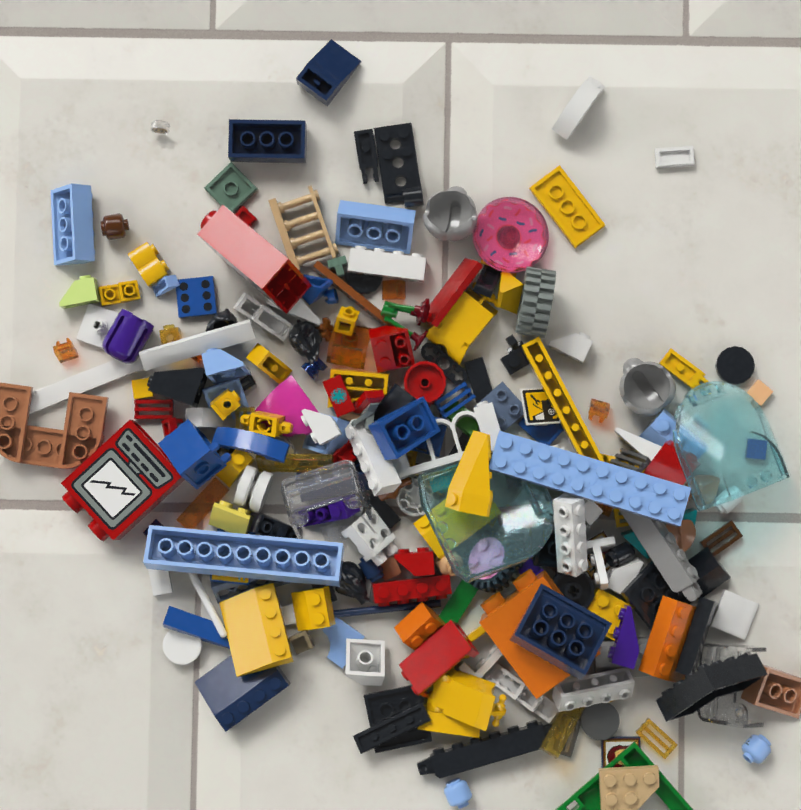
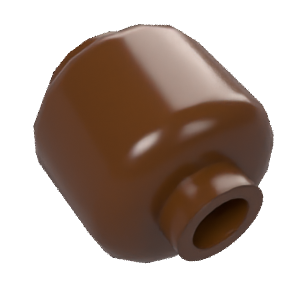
M120 213L106 215L103 221H100L102 234L109 240L124 238L126 231L129 230L128 219H124Z

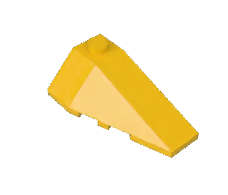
M473 430L449 485L445 507L459 512L489 517L493 500V491L490 490L492 472H489V461L491 459L489 434Z

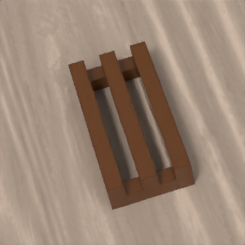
M730 520L699 543L704 548L707 547V542L731 526V530L708 545L709 549H711L734 532L737 534L712 552L716 556L743 537L734 522Z

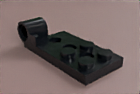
M404 123L374 128L385 204L404 201L405 208L424 205L412 124ZM398 140L401 143L400 148L392 149L390 147L391 141ZM397 158L402 159L404 162L400 168L393 166V161ZM398 177L406 179L404 186H398L395 183Z

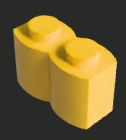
M145 242L128 253V256L146 284L151 287L164 276H169L167 273L169 267L164 260L160 261L157 254L159 252L154 244L150 245L148 242Z

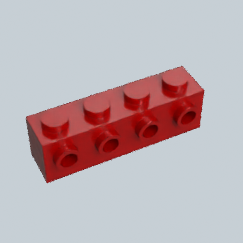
M450 574L371 583L373 603H378V607L389 606L392 601H397L398 604L409 603V599L417 598V602L428 601V597L436 596V599L448 598L447 594H452Z

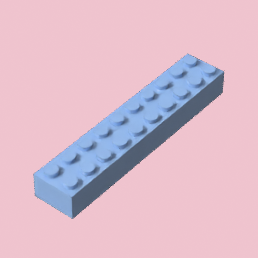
M500 430L489 464L490 471L563 493L583 497L589 501L676 527L681 526L691 487Z
M149 525L143 563L147 569L340 587L344 546L343 543Z

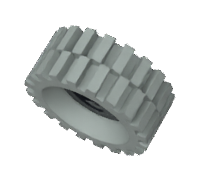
M527 266L515 333L545 338L554 296L556 271Z

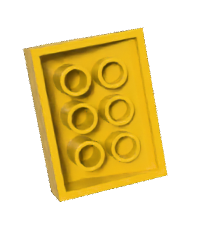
M273 583L250 589L219 602L237 677L294 662L276 588Z

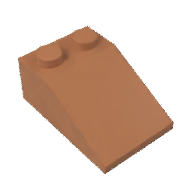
M763 665L767 675L743 690L741 698L753 705L799 719L801 713V678Z

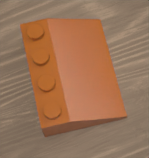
M662 596L638 669L639 671L671 682L685 679V675L676 672V668L696 610L695 606Z

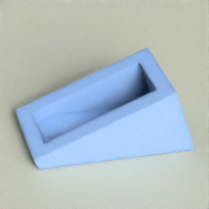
M169 275L160 279L152 288L156 297H159L180 286L176 275Z

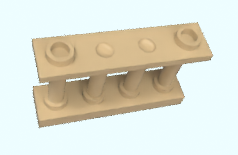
M312 185L308 186L310 194L291 201L277 203L276 198L268 200L287 257L300 272V267L305 263L328 255H332V258L335 259L336 255L339 254L336 243H331L317 201H320L317 190L313 191ZM313 201L316 212L290 221L283 220L281 214L285 213V210ZM317 219L320 220L322 230L296 239L289 238L288 231H291V228ZM322 237L326 238L328 248L302 257L295 255L294 249L297 248L296 246Z

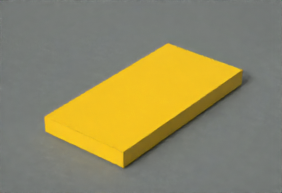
M560 165L529 188L574 248H577L606 226Z

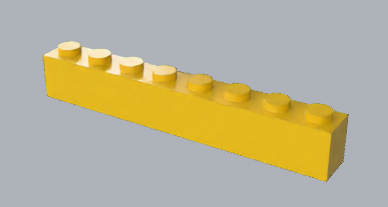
M540 337L523 344L521 348L575 452L604 461Z

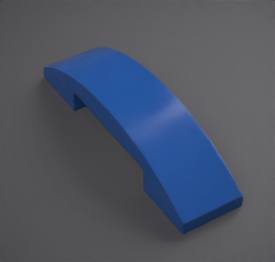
M217 427L212 443L218 442L220 448L227 450L233 448L262 455L266 459L281 463L285 462L290 447L288 443L266 435L229 427Z

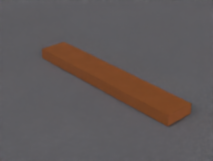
M317 261L313 265L314 271L323 278L333 280L332 285L379 323L383 326H394L384 321L385 317L381 316V310L321 262Z

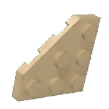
M658 765L599 768L601 810H638L659 788Z

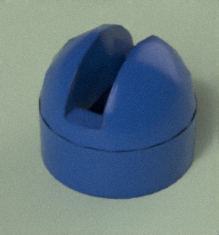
M335 288L329 289L324 293L323 297L328 298L325 300L326 303L336 304L339 302L338 293Z

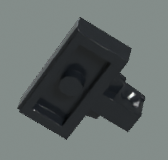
M513 334L505 339L510 346L507 349L509 354L500 359L509 375L514 374L529 364L521 348L524 343L522 340L517 342Z

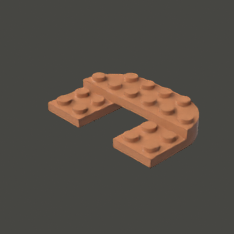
M0 383V454L6 459L17 463L72 469L79 467L102 446L108 397L69 392L64 430L27 425L33 387Z

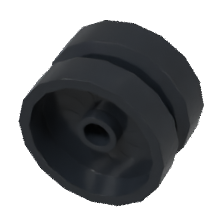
M559 572L553 577V582L566 598L584 608L591 604L594 597V585L586 573L574 577ZM570 586L575 588V592L572 594L568 592Z

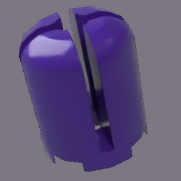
M122 309L105 336L102 347L105 353L125 364H132L137 361L139 351L143 350L153 332L154 326L148 321L133 315V313Z

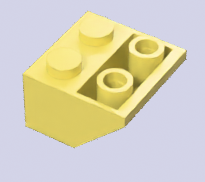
M220 500V503L214 502L209 525L230 533L248 534L254 519L250 510L238 507L237 510L232 508V503Z

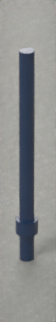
M441 599L421 601L430 608L441 607ZM421 602L390 604L389 606L381 607L369 606L333 610L334 617L338 618L413 610Z

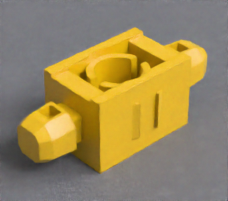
M256 411L251 414L242 415L240 423L248 426L249 431L266 436L277 437L292 433L293 424L284 421L285 416ZM267 420L269 425L272 426L267 428L265 423L261 422Z

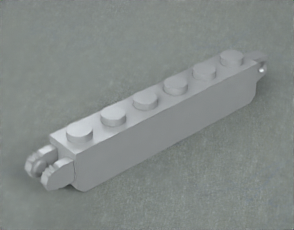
M620 510L671 590L677 593L682 591L688 601H696L697 597L699 598L702 594V590L697 583L699 579L697 570L689 563L686 553L679 548L674 535L668 531L665 523Z

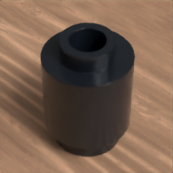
M627 542L619 544L608 550L605 554L606 561L611 567H619L634 559L635 549Z

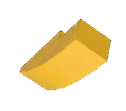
M428 711L432 721L417 727L418 730L474 738L480 737V729L441 712Z

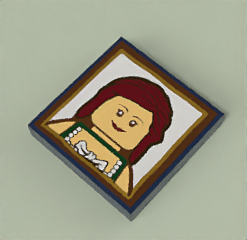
M612 736L609 739L601 740V768L609 764L634 741L640 747V736ZM620 760V761H619L615 766H613V767H621V766H623L624 764H623V762Z

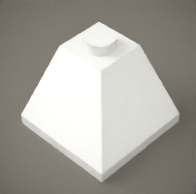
M346 638L345 676L361 685L382 686L385 677V641Z

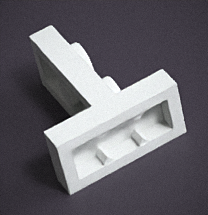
M614 536L586 541L587 555H589L591 566H595L596 573H593L595 584H599L600 590L608 589L609 584L602 552L615 547Z
M495 644L488 651L490 655L485 660L482 658L475 665L477 668L475 671L464 660L459 664L458 668L462 672L482 678L503 654Z

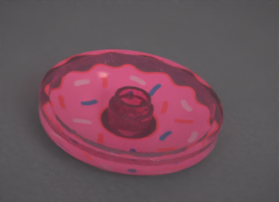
M502 197L488 203L478 214L477 224L473 230V243L482 260L490 267L506 273H518L525 271L527 266L533 267L544 255L549 242L548 226L542 213L530 202L517 197Z

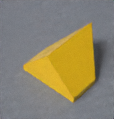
M503 269L499 281L496 307L517 314L523 283Z

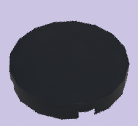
M737 346L723 350L715 364L716 372L721 380L733 385L747 381L753 374L755 366L754 359L749 351Z

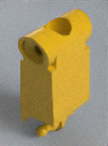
M468 288L460 296L439 326H433L427 330L429 332L426 338L434 345L444 346L448 356L460 365L467 349L498 313L489 304L492 302L495 307L497 306L495 295L492 294L491 298L482 294L478 295Z
M451 668L433 684V690L429 692L430 696L427 699L426 709L432 712H442L449 717L487 731L490 716L494 717L492 725L494 727L499 726L500 719L506 714V705L504 703L507 697L501 694L499 702L495 704L496 697L493 693L496 683Z

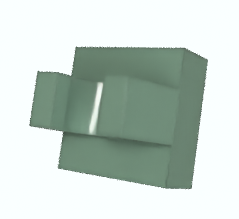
M345 256L327 261L329 270L335 269L338 277L345 276L343 267L348 266Z

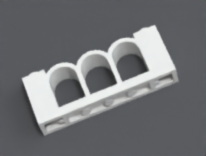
M483 401L477 403V407H474V412H459L453 418L452 423L443 418L435 419L438 425L443 424L451 429L458 453L436 459L429 438L426 442L432 461L410 467L406 453L398 459H392L400 480L459 463L464 451H462L459 443L456 425L463 417L475 419L479 425L480 432L490 435L491 453H493L500 427L492 402Z

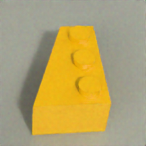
M331 369L330 378L341 374L352 402L356 401L364 391L383 390L384 395L388 392L389 373ZM328 397V407H327V408L333 407V406H332V403H331V401H330V399H329V397Z

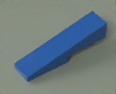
M172 606L168 607L163 622L164 628L230 649L227 636L224 638L220 637L211 620Z

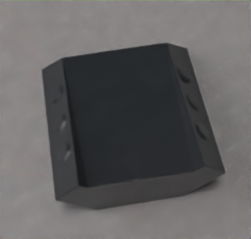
M394 383L379 403L374 413V420L377 421L381 417L416 400V398L397 383Z

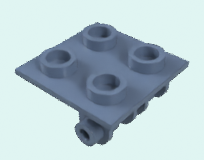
M503 381L480 401L492 402L500 430L503 432L524 414L522 402Z

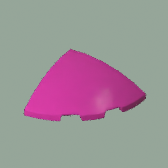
M291 375L278 385L254 412L263 411L285 416L284 421L293 424V431L289 434H283V436L293 437V435H309L312 433L310 426L306 427L301 419V416H303L301 410L307 409L318 412V410ZM267 420L261 422L265 423L267 428L272 426L269 425Z

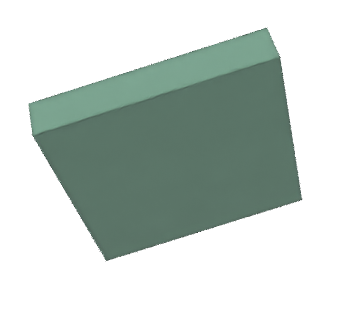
M232 162L204 187L221 206L224 205L233 213L258 190Z

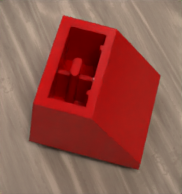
M388 325L368 329L377 373L415 364L408 329Z
M429 547L417 548V552H410L409 549H398V553H394V559L414 576L435 575L433 550L429 551Z

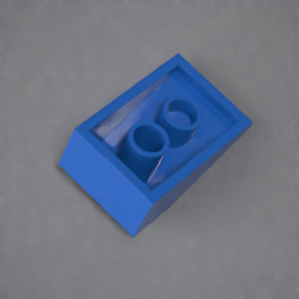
M424 396L368 425L385 460L398 459L441 431Z

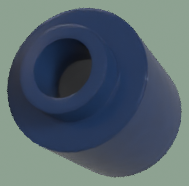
M363 557L360 558L361 562L358 565L367 580L369 579L373 583L384 576L381 565L377 567L371 559L366 562Z

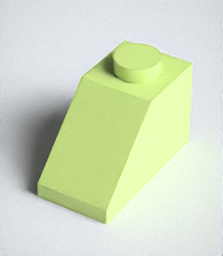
M91 275L79 277L80 280H75L59 302V306L67 309L87 305L88 303L101 302L97 279L91 277Z

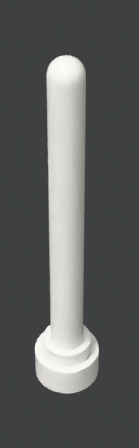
M188 573L220 637H226L227 632L197 573Z

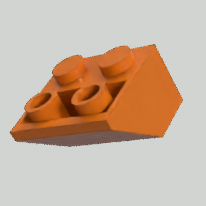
M421 602L394 628L403 643L416 650L441 629L445 622L433 609Z

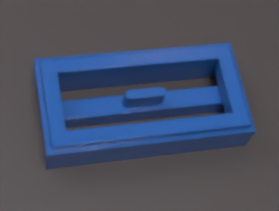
M463 382L434 402V405L445 419L476 396L471 393L472 390L467 387V383ZM463 388L464 392L441 407L440 403ZM466 394L468 395L469 398H467L466 400L455 406L453 409L445 413L444 409L455 403L457 400H459Z

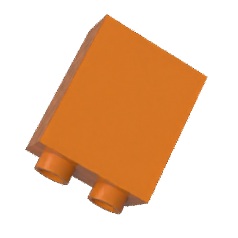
M528 569L512 582L517 590L506 598L498 591L480 605L485 613L482 614L479 623L537 699L571 674L510 640L541 584L563 595L545 570L535 575L532 569ZM601 646L595 657L601 654Z

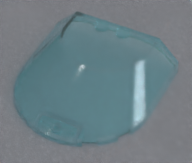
M712 381L700 384L685 394L683 402L678 405L675 412L676 430H673V441L698 511L732 501L791 476L765 413L747 392L730 383Z
M459 462L419 475L418 487L421 506L453 573L466 583L529 560L543 548L551 535L554 512L552 499L546 487L489 470V472H492L490 490L493 491V500L490 515L485 517L445 507L448 488Z

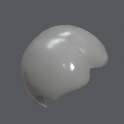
M454 186L447 191L435 193L428 200L423 221L429 233L438 240L460 241L467 238L473 232L477 224V211L473 200L467 195L464 188Z
M638 358L628 359L624 363V375L620 381L619 391L624 403L631 411L639 415H655L672 402L676 393V384L668 370L658 363L643 362Z

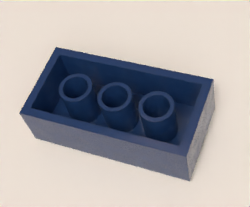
M229 119L228 158L230 162L306 163L307 124L305 120Z

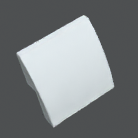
M723 590L710 626L745 640L759 604Z

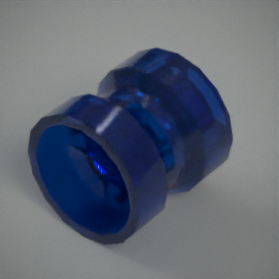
M318 357V361H314L312 365L310 362H305L301 367L315 380L318 377L319 370L324 371L328 366Z

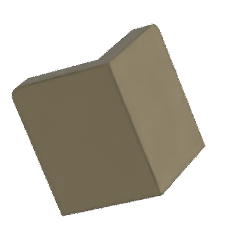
M303 630L288 638L297 655L315 647L308 630Z

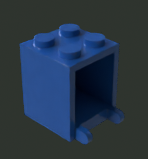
M189 419L181 423L178 428L158 443L177 472L196 490L226 467V463L231 460L229 453H225L220 457L217 452L220 444L218 442L211 444L207 437Z

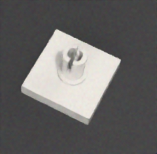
M88 303L76 339L103 348L102 342L118 313Z

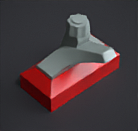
M383 390L364 391L354 402L356 410L353 412L360 414V417L352 421V426L364 421L366 430H370L368 425L373 423L374 413L379 402L384 398Z

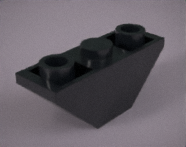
M263 513L259 514L252 532L262 536L300 539L303 532L296 527Z

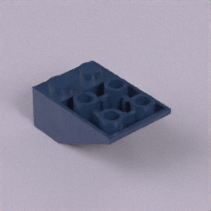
M331 39L296 77L297 84L328 107L360 65L361 60Z

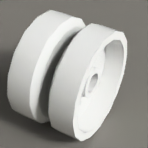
M247 465L237 485L233 505L244 508L250 499L249 510L260 514L268 496L274 474L263 471L257 479L258 469Z

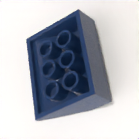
M541 584L510 640L581 680L587 674L612 623Z
M232 655L194 682L225 732L291 684L279 666L237 677Z

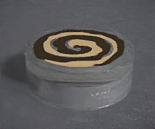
M155 120L151 122L150 130L158 134H167L170 132V124L165 121Z

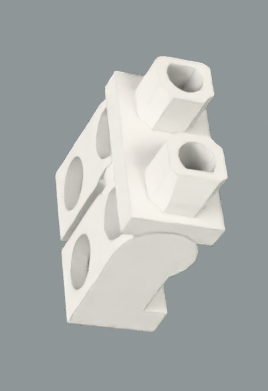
M373 507L341 532L345 538L349 537L366 562L371 559L377 567L388 559L381 550L388 557L398 550L393 542L396 536L394 533L391 534L389 528Z

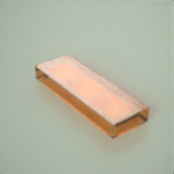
M215 477L176 520L186 529H195L212 510L214 502H220L230 490Z

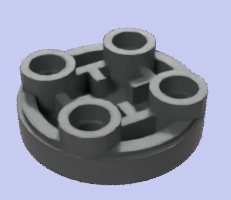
M599 703L584 707L580 717L583 731L595 740L609 739L617 732L620 724L619 714L610 703Z

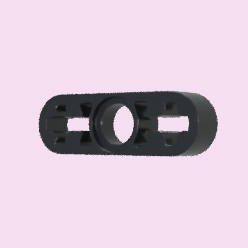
M426 343L422 346L421 356L426 361L432 362L434 360L432 355H428V357L425 355L426 351L424 349L426 347L428 349L434 348L433 353L436 356L438 353L442 354L437 358L435 364L438 365L439 361L443 358L449 361L450 366L442 370L445 377L452 383L460 385L466 382V370L433 343ZM453 365L456 366L454 371L457 373L463 372V380L458 379L456 381L454 379L455 375L452 372L450 375L447 374Z

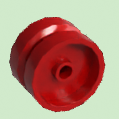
M420 361L413 364L406 371L404 390L416 399L424 396L430 407L434 405V402L443 397L446 390V377L443 370L437 364L429 361ZM423 381H426V383H427L428 385H427V386H423V385H422V382H423Z

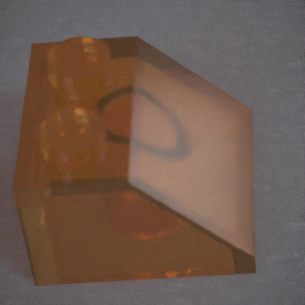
M341 323V324H340V325H342V326L349 327V328H350V326H351V324H346V323ZM356 325L353 335L348 336L334 332L333 327L326 363L364 370L370 344L368 329L372 328Z

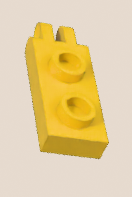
M671 348L659 362L668 372L693 390L698 388L703 392L705 388L699 383L702 382L705 385L710 383L704 378L706 375L704 372Z

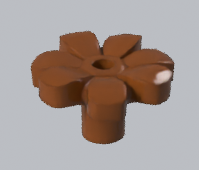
M327 317L322 318V323L320 326H316V328L320 331L322 338H325V342H330L333 325H330L331 321Z

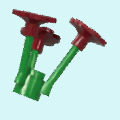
M426 298L425 301L421 302L420 306L415 305V307L385 301L381 316L385 317L384 321L391 323L395 327L405 328L394 321L392 317L396 318L399 311L409 313L411 316L416 317L417 326H420L421 322L425 323L428 319L430 310L429 299ZM408 330L410 339L415 341L413 351L419 348L429 331L426 330L423 334L418 335Z

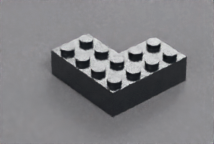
M744 653L736 659L732 656L724 660V662L717 660L710 665L705 663L697 667V672L687 674L685 680L674 683V688L663 691L661 693L662 696L656 702L667 722L694 714L716 698L743 691L766 676L767 672L757 653L751 655Z

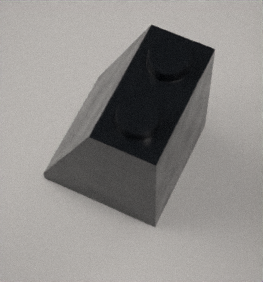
M204 368L154 372V375L149 377L147 386L150 392L197 408L203 393L202 389H204L208 377Z

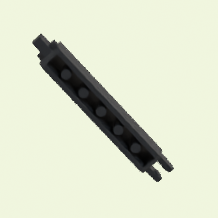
M533 720L527 722L526 726L521 728L516 725L507 728V732L500 733V731L489 733V737L483 739L481 736L479 738H471L470 742L466 744L457 742L451 745L452 748L445 750L444 747L432 750L433 753L430 754V757L417 762L420 775L435 773V776L438 778H444L546 748L548 744L547 739L560 734V728L554 723L543 725L542 722Z

